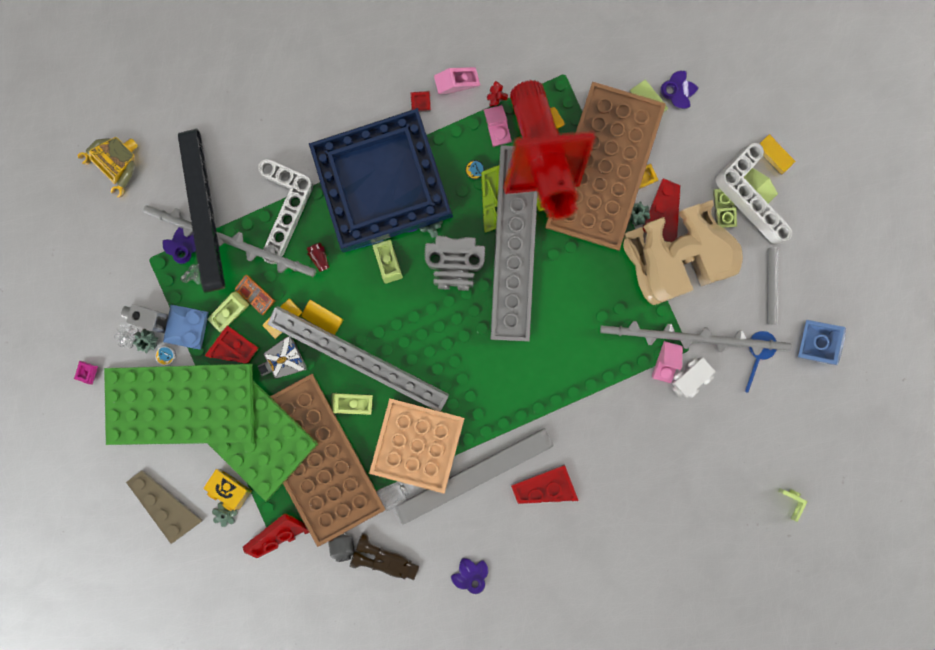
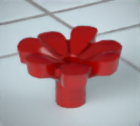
M497 81L494 82V86L490 87L491 94L487 95V100H491L490 106L498 105L500 100L506 101L508 99V94L502 92L503 85Z

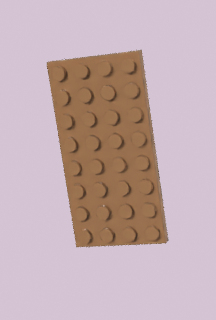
M592 82L576 133L594 132L595 141L580 187H576L578 193V200L576 201L577 210L573 215L564 219H551L549 217L546 229L617 251L620 250L666 103Z
M313 374L270 396L318 443L314 450L283 483L317 547L386 510Z

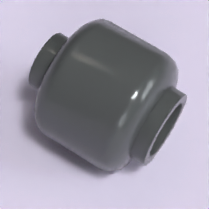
M345 533L328 542L332 559H336V562L351 560V556L355 553L351 536H345Z

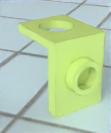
M780 488L778 492L799 501L791 517L792 520L798 522L808 501L800 498L801 494L792 489L788 492Z

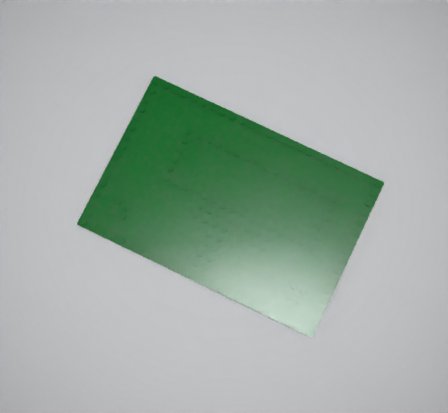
M562 74L542 83L550 108L555 107L565 123L564 126L557 129L559 135L576 134L582 109L567 76ZM508 98L506 101H501L498 105L488 108L503 106L512 141L503 146H514L515 139L522 138L511 98ZM484 109L427 134L453 215L452 218L443 220L441 227L436 229L438 236H445L450 239L475 238V246H485L483 267L477 272H469L474 273L473 280L468 279V281H473V287H469V291L458 290L456 286H449V290L438 289V286L434 285V279H439L435 278L434 271L440 272V270L429 268L425 260L426 243L436 244V237L432 238L428 231L421 232L419 228L414 232H406L384 239V241L391 239L403 276L402 279L385 284L373 245L344 253L341 251L320 182L313 185L312 192L283 255L284 258L295 262L298 261L302 265L316 269L314 277L299 271H293L291 268H287L280 273L278 272L277 264H270L260 256H256L252 261H248L246 251L224 243L219 249L225 289L205 293L201 286L196 251L192 253L190 261L185 264L177 263L173 256L165 251L149 259L169 307L170 305L206 311L209 312V318L231 293L236 292L235 288L245 275L252 278L276 301L264 315L259 313L250 304L229 325L259 348L248 364H252L253 381L269 396L280 392L311 374L316 378L330 406L332 393L373 395L371 415L334 414L376 491L397 482L369 474L389 399L428 409L432 408L295 338L293 339L307 370L280 378H275L272 372L262 376L258 365L267 362L264 353L289 336L282 333L275 339L262 325L271 317L275 307H281L288 299H291L302 312L309 300L319 304L344 319L335 336L448 393L449 397L441 412L465 418L455 456L655 367L664 341L683 347L680 340L657 338L652 345H648L645 337L600 333L601 325L628 328L633 321H637L640 329L663 331L667 324H672L675 332L682 333L668 300L653 305L644 297L639 287L636 267L624 251V238L620 250L617 251L546 229L549 218L547 211L542 210L538 212L537 208L530 340L490 339L496 229L484 232L481 176L471 178L466 172L467 165L472 161L480 162L483 166V171L499 165L500 146H492ZM286 197L216 228V230L229 237H234L240 232L243 235V242L264 249ZM294 198L291 201V206L297 207L300 204V199ZM287 215L283 219L285 225L292 222L291 215ZM628 222L625 233L635 230L633 222ZM283 233L276 235V242L284 240L285 236ZM319 242L325 248L330 267L319 272L318 268L306 254L308 253L306 248ZM181 253L180 257L183 258L186 255V253ZM433 255L430 261L436 264L441 260V257ZM477 257L469 259V263L473 266L478 265L480 262ZM208 320L202 349L188 348L195 366L246 363L205 356L221 334ZM683 347V353H682V354L688 352V351H689V347H688V349H685V348ZM247 483L249 489L252 490L251 494L266 528L284 514L304 523L284 484L268 501H265Z

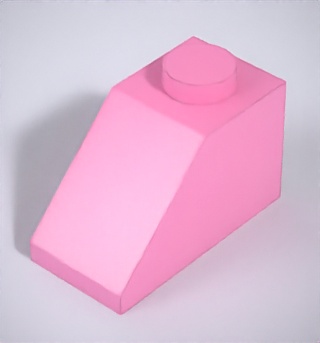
M476 67L448 68L434 75L438 94H450L480 86Z

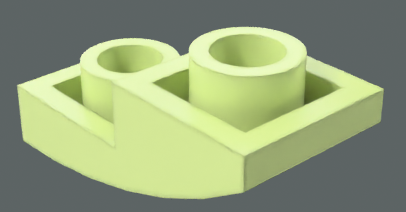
M713 189L717 225L723 228L737 227L735 204L721 189Z

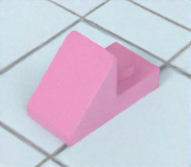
M503 106L484 109L492 146L496 147L511 143L507 117Z
M663 342L652 374L653 379L668 383L672 382L676 369H682L683 347L681 345Z

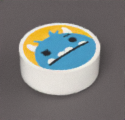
M166 346L160 347L155 353L156 361L164 366L172 364L176 358L175 351Z

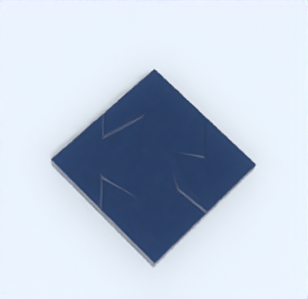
M418 108L309 143L338 243L343 253L453 217Z

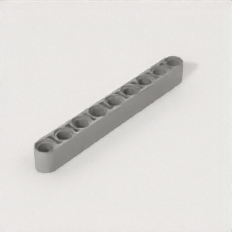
M544 428L450 477L445 494L427 489L395 506L394 510L400 522L404 525L548 450L554 445Z

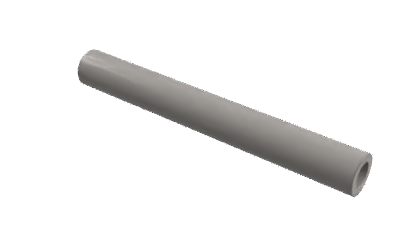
M775 247L768 248V324H778V248Z

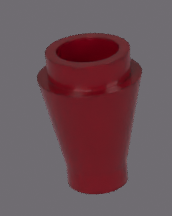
M321 242L306 248L308 251L306 254L318 268L319 272L330 268L325 248L321 245Z

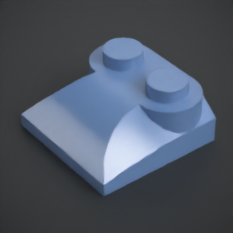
M170 305L163 342L201 350L209 312Z
M806 320L798 357L838 366L844 345L846 328Z

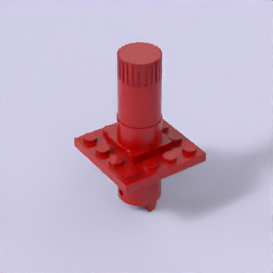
M536 80L521 82L514 86L512 92H510V98L522 138L515 139L503 189L505 194L537 191L541 207L547 211L548 216L551 219H564L573 215L577 210L576 201L578 200V193L576 187H580L595 141L594 132L559 135L542 83Z

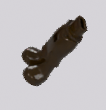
M364 533L359 538L356 547L357 551L352 556L349 565L351 568H358L360 566L372 568V570L404 580L406 578L414 580L419 569L418 565L413 564L412 560H408L403 555L371 544L368 535ZM360 552L374 555L375 557L374 559H371L369 557L364 556Z

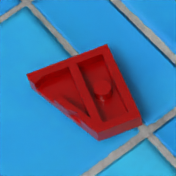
M227 325L205 356L248 364L259 348Z

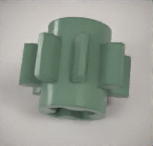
M641 201L635 203L629 222H633L635 226L645 225V220L650 219L649 206L644 207Z
M143 328L141 333L136 332L134 335L136 339L133 341V344L136 345L137 351L148 353L150 349L154 350L157 345L155 343L158 337H155L154 331Z

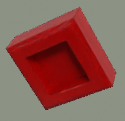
M430 91L410 92L412 110L418 108L419 112L431 111Z

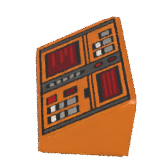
M245 275L235 288L262 315L276 302L248 275Z

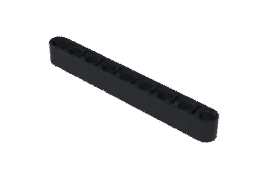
M196 128L178 133V141L200 281L203 291L208 293L225 289V279L202 138L199 130Z

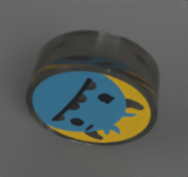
M478 160L470 161L465 168V173L471 180L480 179L481 172L484 171L483 164Z

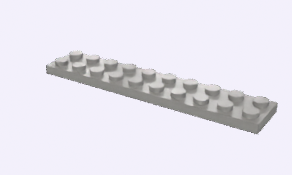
M501 145L490 339L529 341L537 191L505 194L503 187L514 146Z

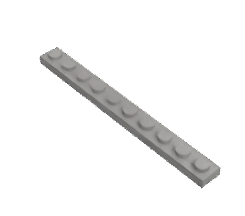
M278 306L275 307L267 325L436 411L441 412L449 397L448 393Z

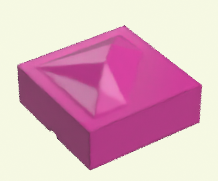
M79 361L74 379L93 385L98 366Z

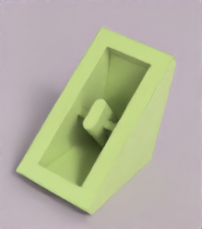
M752 168L743 177L768 204L778 195L769 177Z

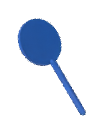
M766 331L757 332L750 338L753 340H773L777 342L775 337ZM749 347L751 354L756 357L745 389L746 393L750 390L760 359L766 360L771 358L777 349L769 350L764 348L759 355H755L752 347Z

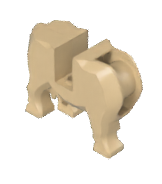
M713 200L694 205L679 212L680 217L683 219V224L688 229V233L679 236L673 242H664L662 236L665 224L664 217L644 225V229L647 232L646 244L642 227L624 234V251L636 267L639 287L649 303L656 305L693 290L684 267L687 263H692L701 287L715 281L733 277L740 272L743 260L741 245L726 229L717 225L711 215V209L714 205Z

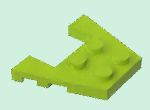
M499 165L481 172L485 233L496 229L497 213L495 207H497ZM537 194V211L539 212L544 209L541 207Z

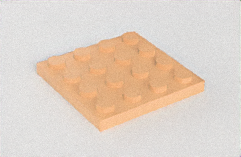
M389 399L369 474L445 494L465 418Z

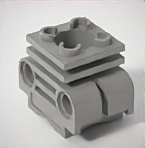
M436 236V244L426 243L425 260L427 265L433 270H440V272L434 271L435 278H439L434 279V285L438 286V289L449 290V286H456L458 290L469 291V287H473V281H468V279L473 280L474 273L469 272H477L483 267L485 246H475V238L450 239L445 236ZM433 255L441 257V260L436 264L430 261ZM477 257L480 262L478 265L473 266L469 263V259Z

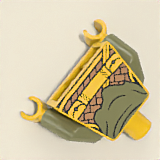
M117 137L97 139L86 149V153H79L78 158L82 159L85 156L86 159L82 164L88 165L92 161L114 185L117 183L118 186L111 188V193L119 189L118 198L124 195V188L132 178L135 169V155L132 151L138 148V145L131 138L124 144Z

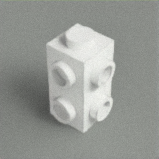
M695 357L687 364L689 366L688 369L684 372L682 370L673 377L675 379L672 382L674 385L673 390L679 397L682 395L685 398L689 396L691 398L700 391L698 388L703 383L707 385L714 378L712 375L716 371L703 357L699 359Z

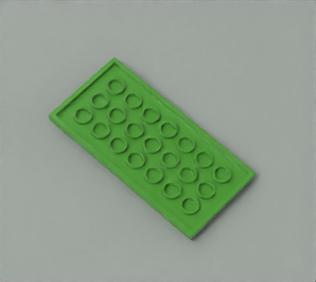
M252 364L104 368L106 445L254 442Z

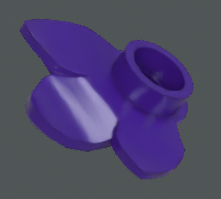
M686 71L673 73L670 80L664 82L660 88L661 95L665 99L671 100L675 107L681 109L690 108L688 98L699 89L697 85L686 80ZM668 87L672 88L673 93H668L666 89Z
M181 227L176 230L172 240L166 239L162 242L164 251L173 256V259L179 264L189 262L192 253L196 251L194 236H184V231ZM185 252L186 255L183 258H181L180 254Z
M462 558L459 564L460 573L451 575V580L459 589H467L472 594H480L485 589L488 566L485 561H480L475 565L471 560ZM474 581H478L479 583L477 588H473L472 583Z

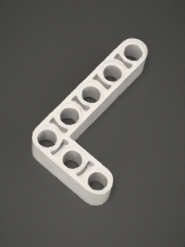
M752 143L743 148L717 175L716 184L771 243L780 244L792 237V229L743 178L764 154L763 147L759 143ZM739 189L742 191L743 196L740 195ZM752 203L755 205L756 210L753 209Z
M266 159L260 162L258 166L259 173L266 179L290 189L263 249L265 250L270 245H274L277 255L283 257L312 192L313 183L307 176ZM267 165H272V172L265 174L264 168ZM290 173V179L283 182L281 180L282 175ZM301 181H308L307 188L299 189ZM294 198L300 199V204L297 207L291 206V201ZM291 215L292 222L285 225L283 223L284 217ZM278 233H283L285 236L282 242H276L275 237ZM263 258L266 262L270 264H277L273 261Z

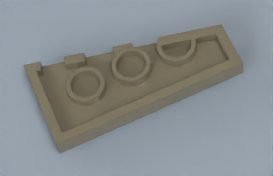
M140 471L126 482L170 544L204 521L191 512L186 505L179 502L174 495L167 492L145 471Z

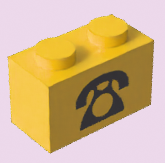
M216 469L203 488L208 492L207 495L214 500L219 499L223 502L222 506L229 511L240 510L252 492L251 489L222 469Z

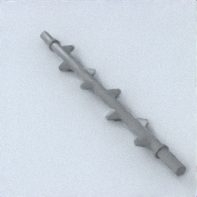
M148 205L144 207L143 211L145 213L183 227L184 236L188 237L193 233L191 222L180 217L179 209L175 208L169 214L164 210L161 211ZM217 232L219 247L226 243L246 251L248 261H252L256 256H260L277 263L278 272L280 273L287 268H291L293 271H299L312 277L316 274V269L302 265L298 261L295 262L276 255L274 245H270L263 250L243 242V235L240 232L234 237Z
M633 321L628 328L622 326H600V333L645 337L648 345H652L657 338L680 340L685 349H688L692 342L717 344L720 352H723L728 345L752 347L755 355H759L764 348L790 351L792 347L791 343L746 339L743 331H738L735 337L732 338L711 336L708 328H704L700 334L678 333L674 331L672 324H667L663 331L640 329L637 321Z

